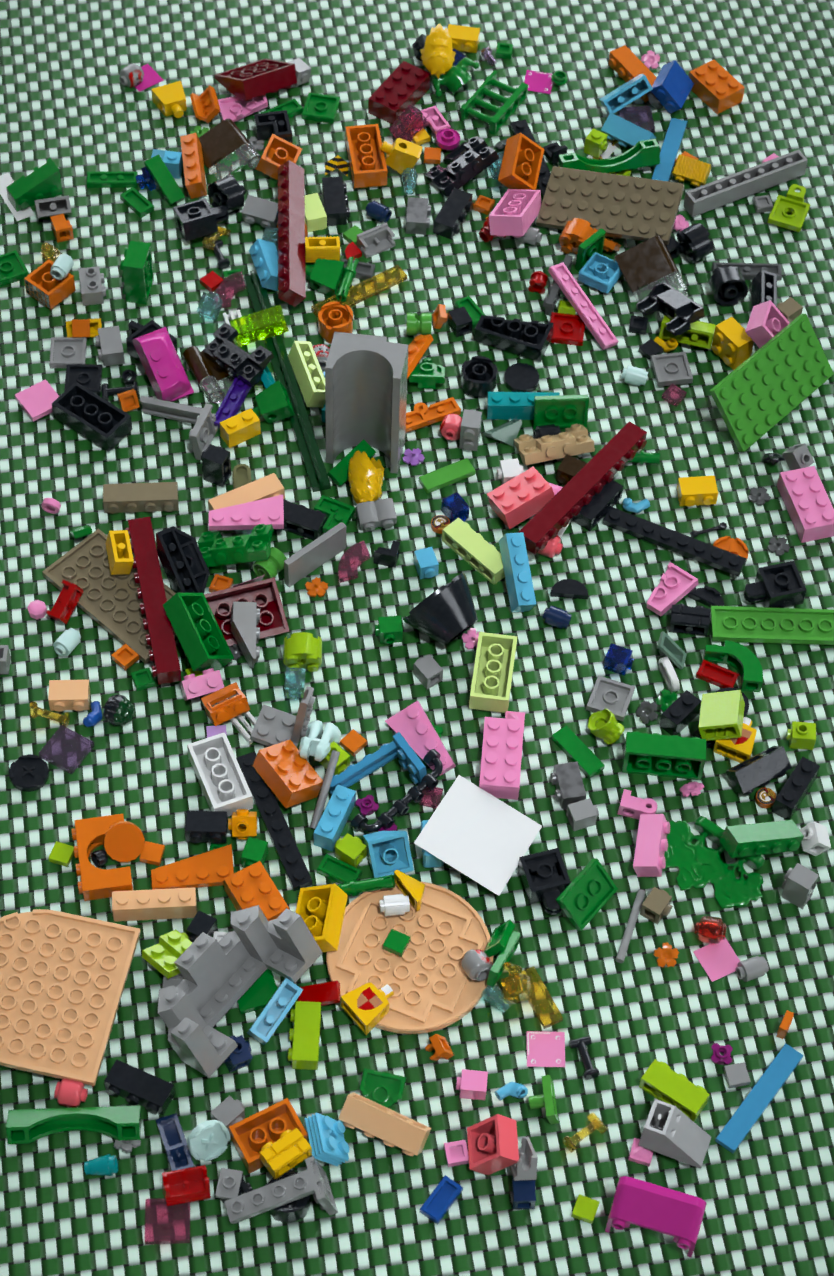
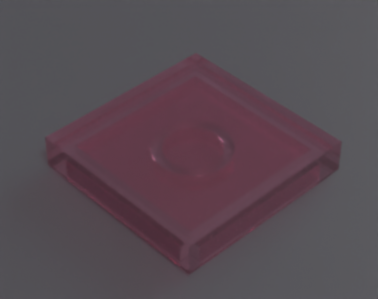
M165 1198L146 1199L145 1245L190 1243L191 1202L167 1206Z

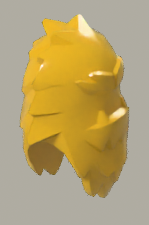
M441 24L431 28L430 34L426 37L424 48L420 49L421 59L423 60L422 64L425 65L431 75H436L438 79L441 74H445L446 71L452 68L456 55L452 48V38L449 36L448 29H443Z
M357 450L350 459L348 467V481L353 499L357 504L379 500L382 496L384 467L379 459L376 461L373 457L370 460L366 452L363 451L361 453Z

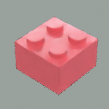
M496 1114L467 1128L470 1170L491 1175L517 1163L519 1160L516 1120Z

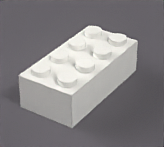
M225 732L187 744L189 760L211 811H227L229 817L238 809L250 810L253 808L252 794Z

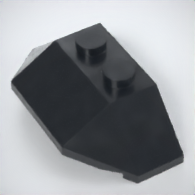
M174 526L157 532V554L172 589L176 593L204 594L210 572L196 539Z

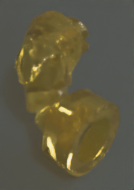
M47 242L41 245L42 250L40 254L46 260L50 259L55 262L57 257L62 254L57 248Z

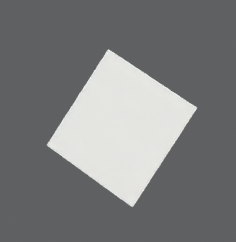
M458 775L414 844L499 896L517 868L519 857L525 855L542 826Z

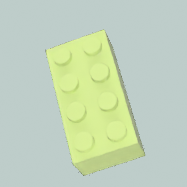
M479 632L469 709L500 713L508 711L517 636Z

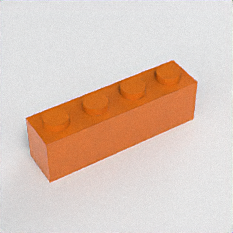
M626 45L610 51L608 64L617 72L620 78L628 82L639 74H644L652 87L657 77ZM647 93L640 97L644 102L649 101Z
M197 133L180 136L187 191L191 199L206 196L207 188L203 152Z

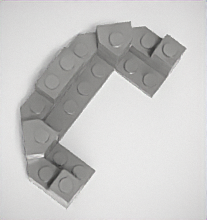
M259 905L232 912L231 926L235 931L226 933L219 942L202 932L174 962L184 979L177 987L172 985L159 989L158 1014L168 1027V1042L181 1061L210 1077L238 1046L235 1040L213 1028L266 969L296 983L323 952L301 915L286 908L277 919L268 921Z

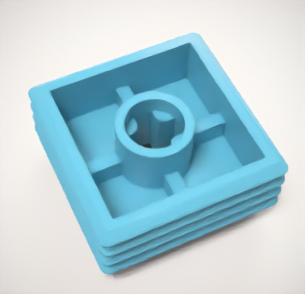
M594 252L579 271L578 281L596 288L600 292L608 293L621 277L622 272L616 261Z
M319 1113L305 1118L308 1140L312 1148V1156L315 1159L335 1166L341 1165L342 1162L345 1163V1160L349 1161L348 1153L350 1148L344 1138L345 1126L342 1121Z

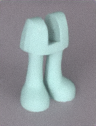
M320 720L310 722L305 737L300 741V757L308 759L309 756H315V761L321 762L331 750L330 743L335 741L338 744L341 739V732L338 727L329 722L326 723L323 730V724Z

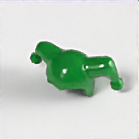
M465 57L456 66H452L449 71L442 74L439 79L434 77L432 82L436 91L435 95L437 97L442 96L440 85H445L454 95L461 86L472 81L471 76L467 72V67L473 66L474 69H478L479 63Z

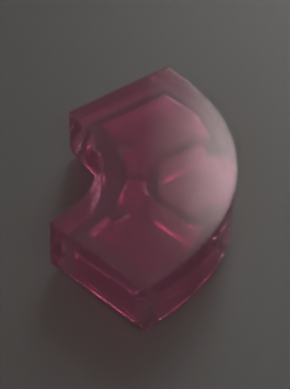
M242 271L226 277L216 289L213 299L214 310L231 307L233 296L245 289Z
M364 541L354 544L342 555L338 567L340 583L358 578L359 566L364 561L370 559V554Z

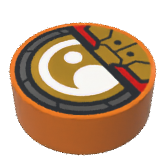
M437 515L431 521V528L435 533L442 534V529L448 526L450 521L446 516Z
M761 788L756 793L755 801L762 808H770L774 805L776 794L770 788Z

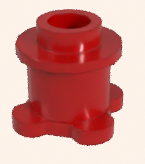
M541 271L533 272L528 290L544 294V287H546L548 276Z

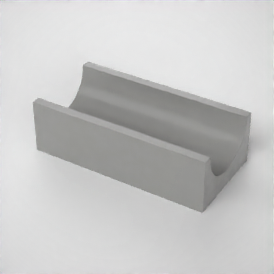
M340 334L333 335L325 366L326 463L333 464L335 458L342 451L357 446L364 439L371 447L378 449L386 455L391 466L390 473L398 474L406 433L408 345Z

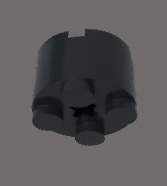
M233 175L209 184L208 196L213 199V203H211L213 207L224 205L227 207L228 213L244 206L245 188L237 182Z
M701 223L692 224L677 233V240L680 244L679 253H684L690 264L714 251L713 241H709L707 237L710 234Z
M728 266L716 268L713 271V275L709 280V286L715 301L721 306L730 307L738 304L739 300H744L748 293V287L739 267Z
M471 357V360H466L462 365L461 387L466 395L487 398L488 392H493L496 388L497 366L487 357Z
M289 1170L276 1180L272 1178L268 1182V1184L292 1176L294 1174H297L298 1172L294 1170ZM311 1195L269 1210V1212L277 1221L295 1222L307 1215L311 1204Z

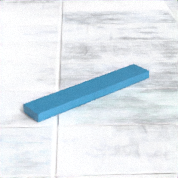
M671 118L660 151V164H656L652 176L653 180L658 179L669 182L687 121Z
M785 1044L717 1136L715 1142L734 1154L804 1055Z

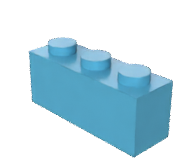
M639 74L599 100L607 114H610V112L614 114L653 90L647 77L644 74Z
M611 112L601 129L603 133L608 135L607 139L611 141L616 139L619 141L618 144L625 148L627 146L633 147L639 141L656 138L652 132Z
M257 239L250 247L249 252L263 288L278 291V251L275 243Z
M337 784L314 831L315 846L333 852L335 843L339 839L356 804V791Z
M285 978L247 1034L265 1045L303 989Z

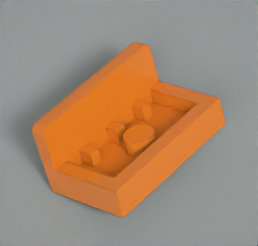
M209 85L200 96L194 93L190 95L195 116L198 120L209 123L221 111L214 87Z

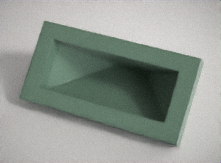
M513 419L483 434L485 437L514 446V439L517 438L522 421L520 419Z
M662 631L657 649L668 657L680 670L683 669L687 654Z

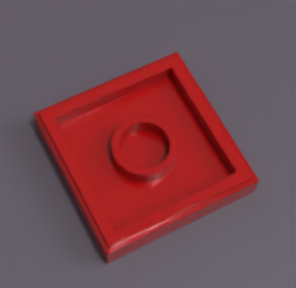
M552 312L550 322L554 323L550 343L583 346L585 323L580 316Z

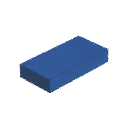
M445 1175L420 1208V1213L438 1225L463 1191V1187Z

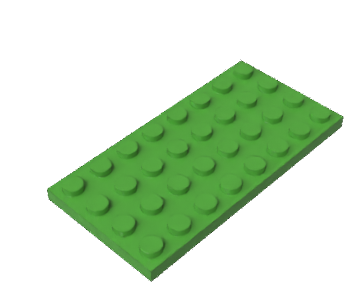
M800 314L714 386L710 393L739 452H744L834 375L807 315Z

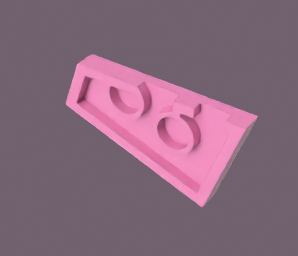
M266 96L254 97L252 101L244 102L243 99L236 97L218 99L221 110L219 113L222 121L231 119L233 122H236L268 107Z
M671 562L668 564L665 574L663 573L659 585L655 587L646 603L647 608L659 616L664 615L672 608V605L679 602L699 584L696 577Z

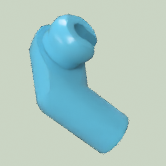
M625 498L622 501L623 508L629 512L639 513L650 507L648 499L638 503H633L631 498Z
M509 1082L495 1091V1095L500 1101L507 1096L524 1098L528 1094V1089L516 1082Z

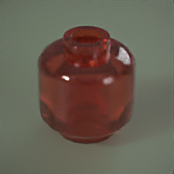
M703 916L700 922L695 924V934L698 935L701 942L718 944L721 940L725 939L726 923H723L720 917Z

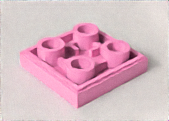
M46 379L15 394V399L33 422L52 413V403L59 397Z

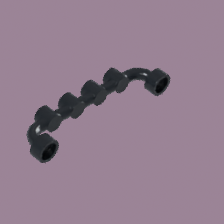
M431 749L425 755L424 762L429 766L434 765L435 769L431 773L426 774L417 786L411 787L407 795L402 799H398L388 812L382 813L374 824H367L368 819L360 813L353 818L351 826L356 831L363 830L370 833L376 832L383 826L386 829L390 828L395 822L393 817L397 813L401 816L405 815L409 810L408 804L412 800L415 803L422 800L424 797L422 791L428 787L432 790L438 785L437 778L443 769L442 762L440 761L441 755L435 749Z

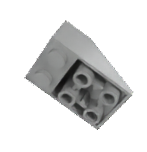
M233 602L231 609V632L249 667L254 668L255 662L258 663V658L260 657V646H256L258 639H260V627H256L260 620V609L256 608L257 602Z
M654 1099L638 1146L701 1169L712 1137L676 1106Z

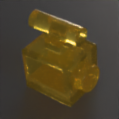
M505 962L504 969L508 970L509 973L508 977L501 979L505 999L518 1003L535 997L530 977L521 974L522 967Z

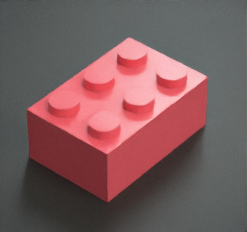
M531 467L487 493L491 509L511 529L538 513L554 497V492L551 485L534 467Z

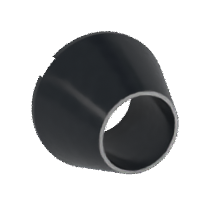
M464 573L451 579L452 582L441 586L409 612L410 615L408 617L405 616L403 618L404 622L444 646L478 621L467 577Z

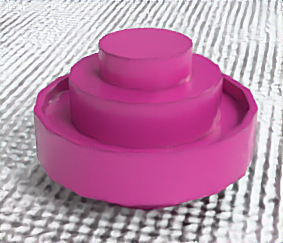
M442 129L436 135V143L445 150L455 149L460 144V134L453 129Z

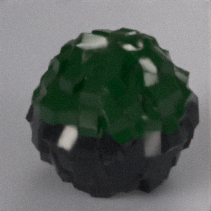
M119 694L112 695L105 703L103 716L113 726H123L132 720L135 712L134 706L125 696Z

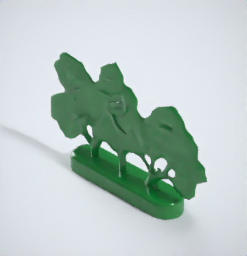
M699 816L694 826L701 835H693L686 821H669L670 833L667 834L666 838L668 850L664 853L666 860L665 868H679L676 880L681 891L688 890L691 887L696 889L705 888L707 883H712L715 887V898L721 908L746 906L750 900L756 901L762 897L760 887L763 884V877L755 872L746 873L743 867V863H745L749 867L759 870L765 863L761 855L737 857L735 863L726 864L720 859V854L725 850L720 843V839L725 831L706 817ZM707 837L720 847L718 849L705 847V838ZM693 839L698 840L695 844L691 843ZM733 866V869L729 870L728 867ZM736 867H739V872L741 871L740 879L735 878L734 871ZM745 874L748 876L747 880H744Z

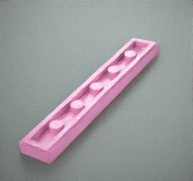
M560 263L549 267L548 272L601 348L605 350L616 346L619 341L566 265Z

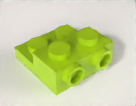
M175 929L160 936L158 944L142 950V958L169 979L181 973L174 962L192 942L186 933H180Z

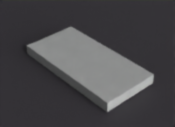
M343 522L284 561L285 584L288 587H291L346 549V525Z

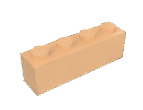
M272 473L209 499V511L283 495V499H285V489L276 474Z
M194 887L112 892L114 922L194 918L197 914L196 889Z
M354 1092L347 1096L338 1118L343 1121L346 1127L351 1129L356 1127L363 1130L364 1135L371 1138L378 1137L383 1140V1144L390 1147L397 1146L402 1149L404 1154L409 1156H417L422 1152L431 1131L430 1127Z

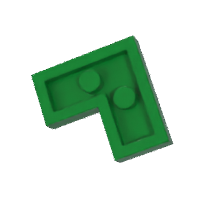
M321 495L314 507L315 511H321L328 517L323 526L324 533L341 522L347 527L355 513V507L325 495Z

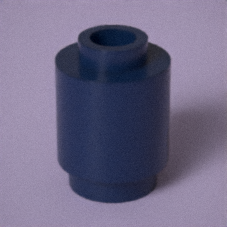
M377 201L369 202L366 206L368 217L381 223L389 221L392 214L389 207Z
M551 605L550 609H545L542 618L545 619L546 624L559 629H567L572 615L568 614L566 610Z

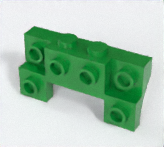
M259 524L254 526L251 534L221 538L220 531H206L201 534L197 543L207 567L268 560L271 554V537L274 529L272 524Z

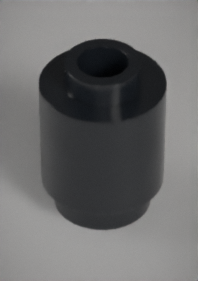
M554 424L536 426V430H533V438L538 439L546 435H557L561 433L560 427Z

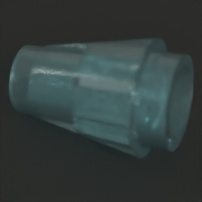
M407 168L401 174L404 192L406 194H413L418 174L415 169Z
M488 985L481 993L485 1002L503 1014L512 1006L498 985L493 987Z

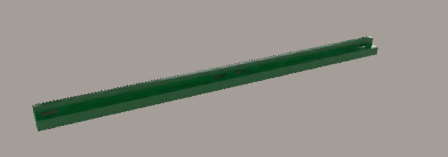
M254 270L250 271L251 275L244 276V282L265 347L274 356L270 362L276 381L279 380L286 388L295 413L294 416L288 418L312 491L317 492L331 489V484L266 288L262 287L258 274H255Z

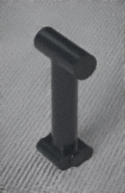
M222 240L205 244L206 250L213 249L218 259L217 265L219 270L228 268L230 264L229 259L224 258L219 248L223 246Z
M135 381L133 386L109 388L107 383H103L101 385L102 398L108 401L109 396L132 389L136 391L138 397V383Z
M590 1036L569 1040L571 1049L578 1047L586 1070L583 1073L585 1080L597 1078L599 1075L598 1068L593 1067L586 1045L592 1044Z

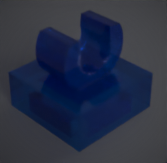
M141 168L143 174L136 176L137 183L139 182L140 188L148 186L150 191L156 189L155 181L147 168Z

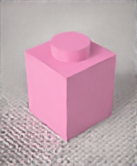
M462 1069V1075L457 1077L456 1090H460V1098L485 1100L488 1072Z

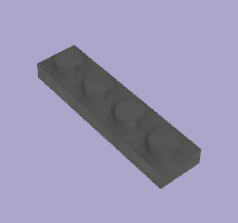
M566 255L564 261H560V263L566 265L569 271L572 268L573 256ZM554 279V284L549 287V296L545 297L543 302L545 315L551 316V313L554 311L562 292Z

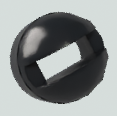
M128 369L122 373V382L124 384L132 385L136 381V373L133 370Z
M100 849L91 853L92 862L96 867L99 868L108 862L109 857L105 856L107 854L106 851Z

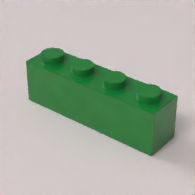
M793 820L726 826L720 843L731 858L797 851L804 835Z

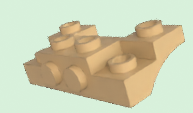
M573 424L570 428H565V432L557 435H546L534 439L532 436L524 434L514 439V446L517 448L525 465L564 458L566 454L574 456L595 451L594 441L588 436V429L581 424Z

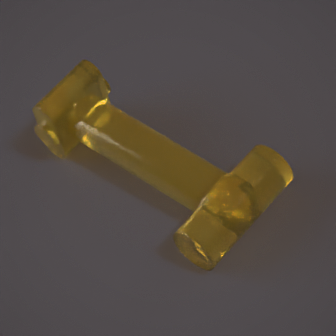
M217 226L218 232H215L210 238L205 237L203 247L213 250L215 242L222 235L229 237L231 230Z
M36 702L30 703V716L32 718L42 716L62 723V728L67 727L70 721L69 712L61 715L39 708Z
M594 1112L587 1117L591 1122L571 1138L568 1135L563 1138V1144L571 1153L576 1149L577 1143L596 1129L601 1134L608 1130Z

